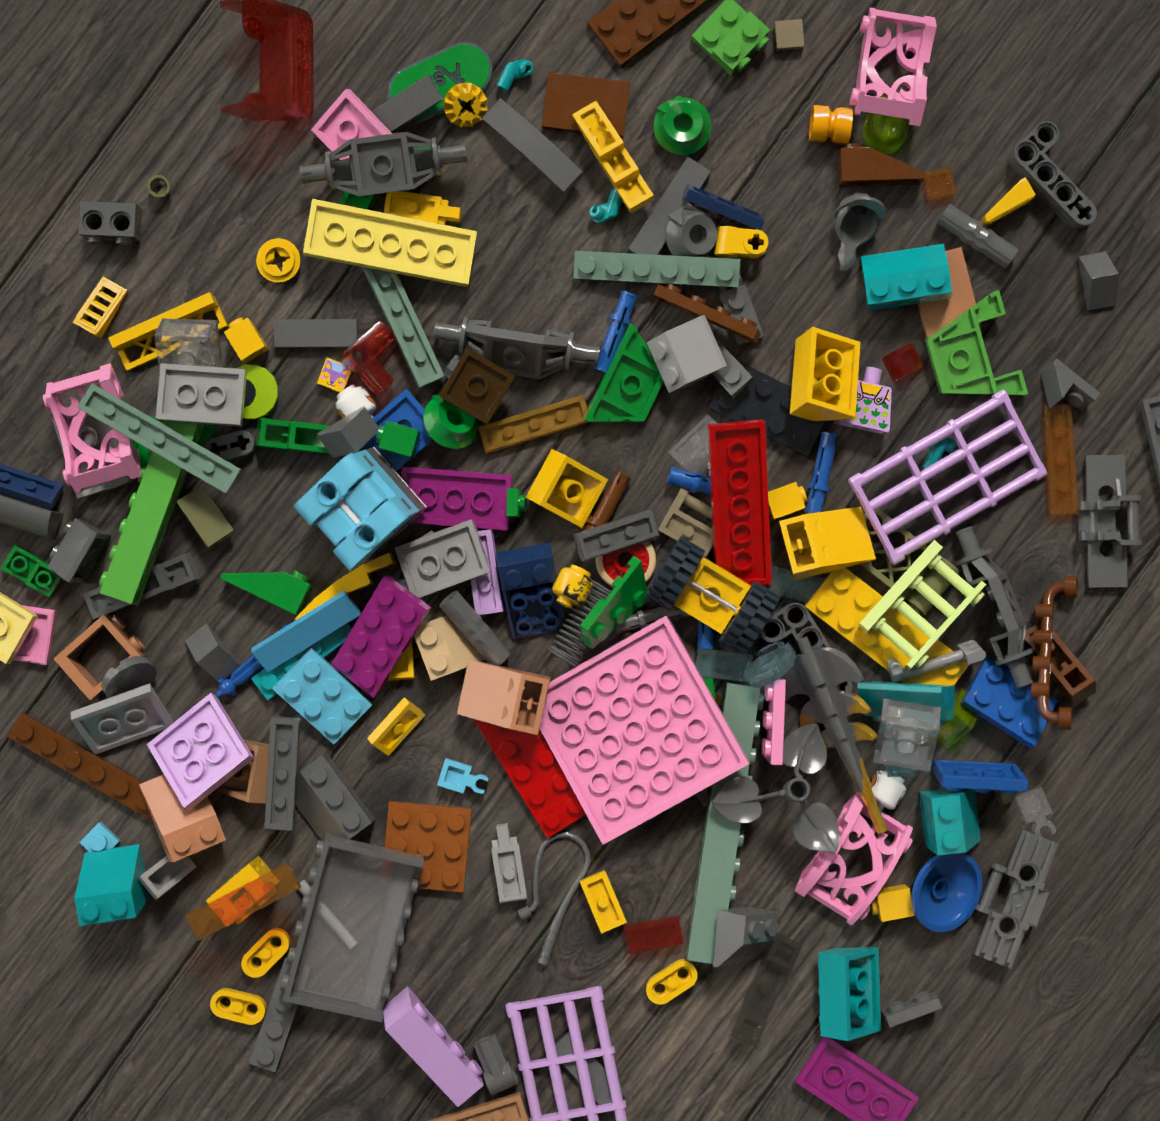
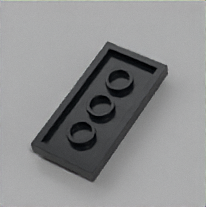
M738 361L754 380L734 398L720 384L708 409L734 422L763 419L765 421L767 438L807 457L825 421H811L791 415L792 387Z

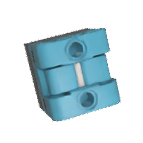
M372 447L354 454L350 453L344 457L294 505V508L310 526L317 524L330 541L337 546L333 553L351 571L358 565L372 559L424 511L427 506L377 449Z

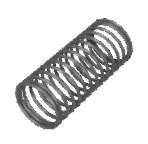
M593 581V588L596 590H591L590 593L592 595L589 594L587 598L590 601L586 600L584 603L588 607L584 605L577 606L584 612L576 608H572V610L585 619L595 604L602 599L601 597L606 599L612 591ZM572 613L569 614L578 623L581 624L583 622L582 618ZM566 619L569 624L581 631L578 623ZM562 624L564 628L577 637L560 629L559 632L573 642L560 635H556V637L571 648L556 640H553V643L569 654L552 645L549 646L548 651L570 665L577 667L581 659L575 654L584 657V653L579 649L583 651L588 650L581 644H584L582 633L566 624Z

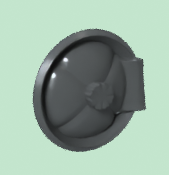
M687 203L668 215L670 220L666 229V241L669 250L674 256L710 257L713 254L717 240L718 224L714 216L707 209Z

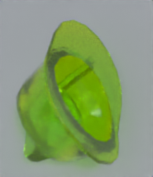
M867 112L863 126L865 144L867 147L885 155L896 152L903 145L906 138L909 119Z

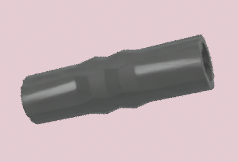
M952 204L947 206L936 222L958 237L964 244L971 246L975 251L982 253L1004 269L1010 264L1019 250L995 234L990 228L983 226L980 221L971 218Z
M458 591L452 592L440 603V608L488 664L499 666L509 657L510 652Z

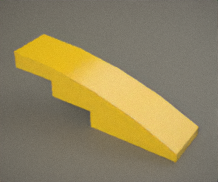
M597 101L572 114L588 145L629 212L632 214L654 201V195L640 175L639 168L625 149L624 142Z
M387 553L365 563L338 579L314 598L295 618V621L344 590L349 595L351 592L374 584L370 573L395 564L392 553Z

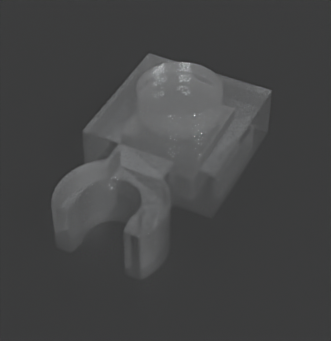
M1038 786L1015 797L1024 822L1027 824L1030 822L1034 823L1032 826L1033 834L1042 837L1040 833L1042 826H1047L1050 833H1056L1054 824L1046 819V816L1053 812L1042 787Z

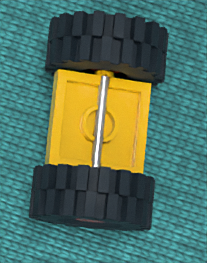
M681 536L664 561L645 596L668 610L674 604V606L721 633L719 641L744 655L764 628L779 600V595L756 581L749 585L705 557H702L705 550Z

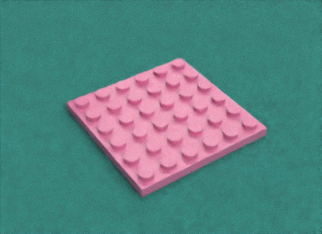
M668 616L659 619L549 682L539 728L603 845L750 764Z

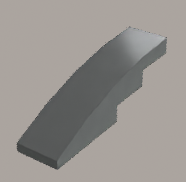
M501 98L482 117L484 123L499 134L506 144L524 157L531 167L564 194L584 175L563 152Z
M185 553L164 563L153 565L140 602L200 579L191 553ZM101 587L83 594L93 620L100 618L103 614H111L133 605L101 594Z

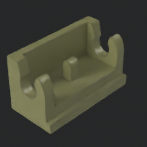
M203 485L176 501L178 508L208 551L226 540L234 532Z

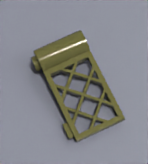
M880 509L874 511L882 519L883 525L892 520ZM866 513L864 514L865 522L868 519ZM903 527L892 532H899L903 535L905 543L915 538L914 535ZM875 531L869 532V535H877ZM923 545L918 549H921L924 552L928 548V546ZM885 550L874 551V554L886 553ZM910 554L906 555L908 567L892 568L888 556V569L876 570L871 565V561L861 563L860 565L891 589L894 585L892 572L908 570L911 566ZM941 557L940 560H942L954 572H956L957 574L960 573V571L952 563H950L945 558ZM926 566L920 573L923 577L922 581L940 596L951 584L934 568L929 569ZM888 572L889 579L885 577L882 573ZM907 587L901 594L907 604L918 614L926 615L933 607V604L916 589L911 590Z

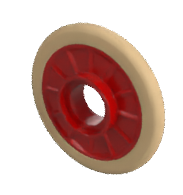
M649 540L596 557L597 571L604 582L613 587L612 583L617 576L623 578L630 569V567L623 568L618 563V557L623 552H628L642 561L646 582L651 578L656 566V554Z

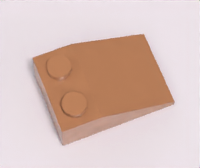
M165 775L139 784L169 862L178 861L226 840L208 796L191 810H187L182 806Z

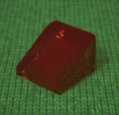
M913 343L899 348L882 358L894 382L924 368Z

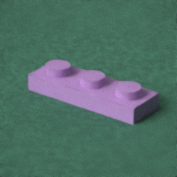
M493 529L478 531L492 572L471 579L475 612L478 615L503 612L505 610L497 568Z

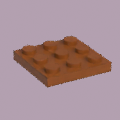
M389 801L384 847L415 855H423L424 866L420 868L417 888L464 892L472 808ZM383 859L381 885L389 884L394 861Z

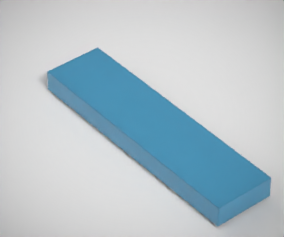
M344 590L251 648V652L264 669L269 672L361 615L360 609Z

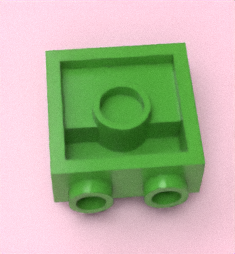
M725 0L691 36V40L731 76L736 70L741 72L751 61L749 56L755 50L760 52L770 40L768 38L770 29L751 11L747 13L734 0Z

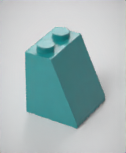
M945 788L919 791L925 847L937 855L967 852L981 841L976 794L973 789L962 788L958 792L948 791Z
M141 844L84 853L74 898L79 926L137 917L150 898L149 891L138 879L146 872Z

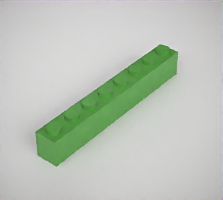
M159 421L198 444L204 429V424ZM148 450L150 459L147 467L144 466L141 469V476L138 478V482H140L137 493L134 492L130 498L129 508L131 510L128 518L124 519L120 525L119 534L121 537L118 545H114L109 555L111 564L108 572L105 571L102 574L99 582L101 594L136 606L139 605L187 475V471L151 450Z

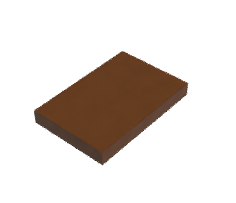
M548 72L542 129L582 133L572 114L597 101L620 138H623L630 82Z

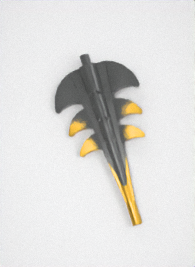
M803 637L797 640L802 653L795 655V657L793 656L791 658L792 663L790 662L791 665L788 666L789 669L784 671V675H780V678L786 680L785 701L790 700L796 694L809 696L811 700L801 710L800 727L812 723L824 724L826 729L820 734L826 748L836 747L867 807L877 834L883 833L888 829L876 803L857 743L860 740H874L877 738V734L867 725L851 722L849 718L853 713L868 714L871 712V708L857 694L841 691L839 687L842 682L846 681L860 683L863 681V676L856 664L845 653L829 647L812 648L808 637Z

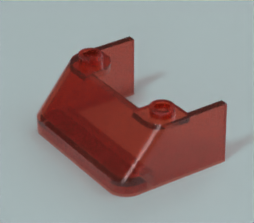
M225 0L220 2V8L242 14L244 32L251 39L259 41V93L247 94L243 102L221 107V113L251 121H301L310 118L314 111L313 21L310 14L304 9L275 0Z

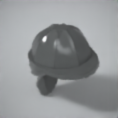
M855 193L844 198L836 209L834 227L841 240V247L837 255L841 272L848 270L854 265L857 247L869 241L876 234L879 224L885 216V206L883 203L870 197L868 194Z

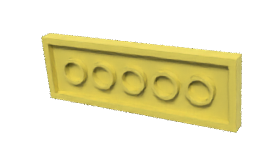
M312 199L303 256L467 287L477 231Z

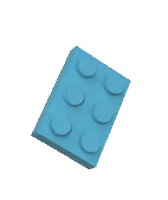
M312 647L273 686V690L333 744L372 706V702Z

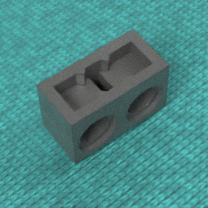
M80 201L79 235L86 239L87 243L103 245L106 240L115 241L117 245L131 246L132 242H141L142 209L136 203ZM97 218H102L101 227L97 230H92V222ZM124 219H129L130 225L128 229L119 231L120 222Z

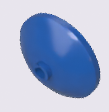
M965 853L936 855L922 867L915 879L911 897L912 909L920 924L935 932H947L959 927L971 916L976 904L979 902L982 891V875L976 861Z

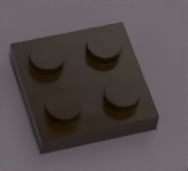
M466 348L439 397L488 425L513 382L515 375Z

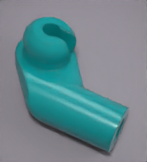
M526 59L509 62L505 66L496 87L504 92H509L514 80L528 77L533 73V63Z
M611 189L607 203L598 207L594 205L590 208L589 215L594 222L604 223L618 215L622 199L617 191Z
M948 436L932 445L922 467L926 469L938 462L944 451L953 453L957 446L955 440Z

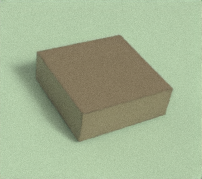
M802 19L774 22L776 51L804 48Z

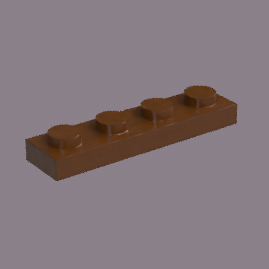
M658 284L654 292V296L658 300L696 317L705 315L709 323L757 343L761 335L759 329L756 328L757 323L744 317L740 321L730 317L732 312L720 306H717L716 309L706 306L707 301L698 296L692 295L691 299L681 295L682 290L671 284H667L666 287Z

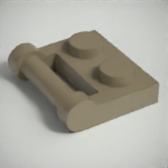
M681 487L658 531L676 541L681 536L705 550L703 556L706 557L713 545V527L706 526L683 513L679 508L683 503L712 520V507L689 495V491Z

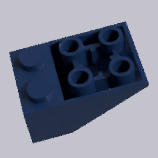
M550 542L497 552V568L513 640L555 632L560 629L566 630L562 625L566 624L563 606L556 601L558 596L552 590L557 575Z

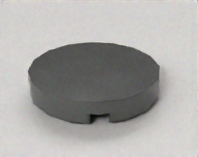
M145 656L126 658L119 662L121 666L116 669L112 667L107 671L102 679L101 688L108 699L147 684L152 685L157 671L153 663Z

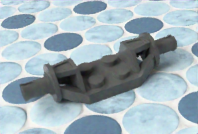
M408 132L350 139L333 152H325L324 164L300 166V174L312 173V175L301 176L302 184L327 180L332 191L340 189L357 196L415 189L435 175L441 177L443 165L468 162L467 155H455L456 153L467 152L466 145L441 148L436 137H432V140ZM415 147H432V149H415ZM349 156V158H346V159H343V160H339V161H336V162L333 161V160H337V159H340V158ZM336 179H353V181H336Z
M464 316L463 323L460 326L435 322L433 340L458 342L459 354H463L466 348H469L515 376L539 380L563 368L569 371L570 362L573 363V360L598 364L600 351L599 346L576 344V341H573L574 332H570L568 335L546 330L545 336L537 335L534 333L492 328V321L469 320V316ZM470 337L483 343V350L469 342L468 338ZM564 351V356L547 360L548 353Z
M972 526L957 531L955 533L965 554L962 556L963 559L956 561L957 566H962L966 580L971 586L988 580L989 585L986 586L988 595L992 602L996 601L1000 610L996 612L998 621L1002 628H1007V632L990 638L998 658L995 664L996 666L1001 664L1008 665L1016 688L1031 684L1033 680H1031L1024 659L1026 655L1033 653L1032 649L1023 651L1027 624L1007 573L986 556L993 553L992 548L985 551L980 549ZM971 563L984 575L983 577L976 579L970 565ZM1008 637V654L1005 655L1000 639Z

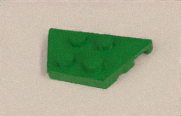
M628 325L583 418L584 421H645L664 381L648 345L637 332L638 329L635 325Z

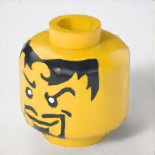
M571 565L570 568L561 569L552 587L554 594L558 596L556 601L568 608H572L573 604L577 606L583 605L594 585L590 579L591 574L575 565Z

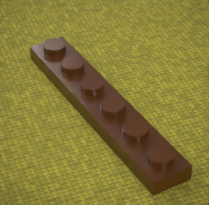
M22 712L7 736L8 738L149 820L152 819L139 784L144 783V781L101 756L94 754L89 749L29 714Z

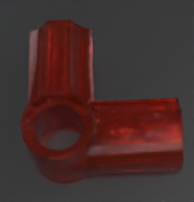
M381 321L376 322L363 336L342 353L343 365L348 370L353 371L375 397L384 392L394 381L375 359L395 339L391 329ZM354 350L362 355L361 364H357L352 356Z

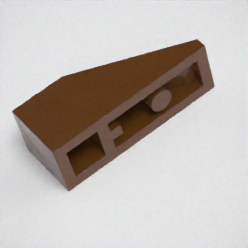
M859 143L846 144L837 154L838 187L920 185L925 179L924 172L870 147H861Z
M1041 621L1027 629L1025 633V643L1032 649L1035 656H1040V647L1034 646V630H1041ZM1052 629L1053 643L1051 647L1050 679L1074 708L1096 693V681Z

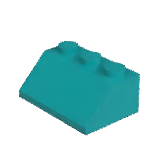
M944 244L861 256L868 311L951 299L952 285Z
M877 681L858 683L859 697L871 708V712L864 715L873 716V721L890 722V717H899L900 723L915 724L917 719H928L929 725H945V720L954 719V685Z
M833 948L818 952L819 1023L821 1036L850 1041L881 1031L879 948Z

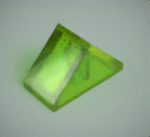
M963 688L954 696V719L945 720V725H930L926 730L947 748L971 731L978 718L977 714L960 704L966 693Z

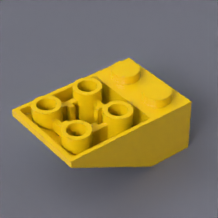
M862 507L804 514L779 521L795 581L876 560Z

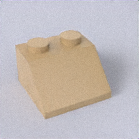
M447 615L422 624L414 636L431 681L466 668L469 659L479 662L485 660Z

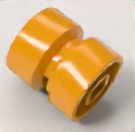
M813 105L809 124V141L825 143L830 138L832 143L849 144L853 109L839 107L834 112H831L829 106Z

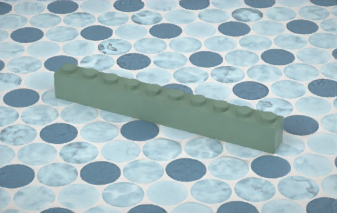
M725 682L721 712L750 765H754L756 749L752 748L753 737L758 738L760 721H756L757 710H762L764 694L760 693L759 687ZM749 764L710 785L685 954L689 961L713 964L718 910L728 909L729 902L734 903L736 886L732 885L733 874L738 875L740 858H736L737 847L742 848L744 831L740 830L741 823L730 821L718 813L713 806V799L721 787L731 778L744 776L752 779V776H748Z

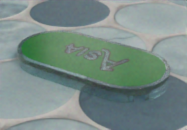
M471 42L455 43L396 72L388 86V99H391L426 75L432 77L443 99L453 86L460 83H472L484 92L492 77L493 70L490 57L477 44ZM458 98V101L460 102V104H462V103L465 102L464 100L462 101L461 99ZM444 100L413 119L412 122H422L443 113Z

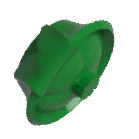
M677 95L675 98L657 107L658 112L654 119V134L659 144L665 150L677 155H688L697 152L706 144L710 137L712 126L710 116L703 105L693 99Z
M439 395L432 396V400L427 404L423 414L425 428L432 439L438 444L452 449L463 448L472 443L478 432L477 419L440 398Z

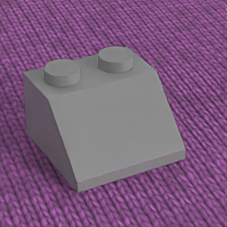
M705 315L668 330L647 342L669 393L691 386L727 366Z

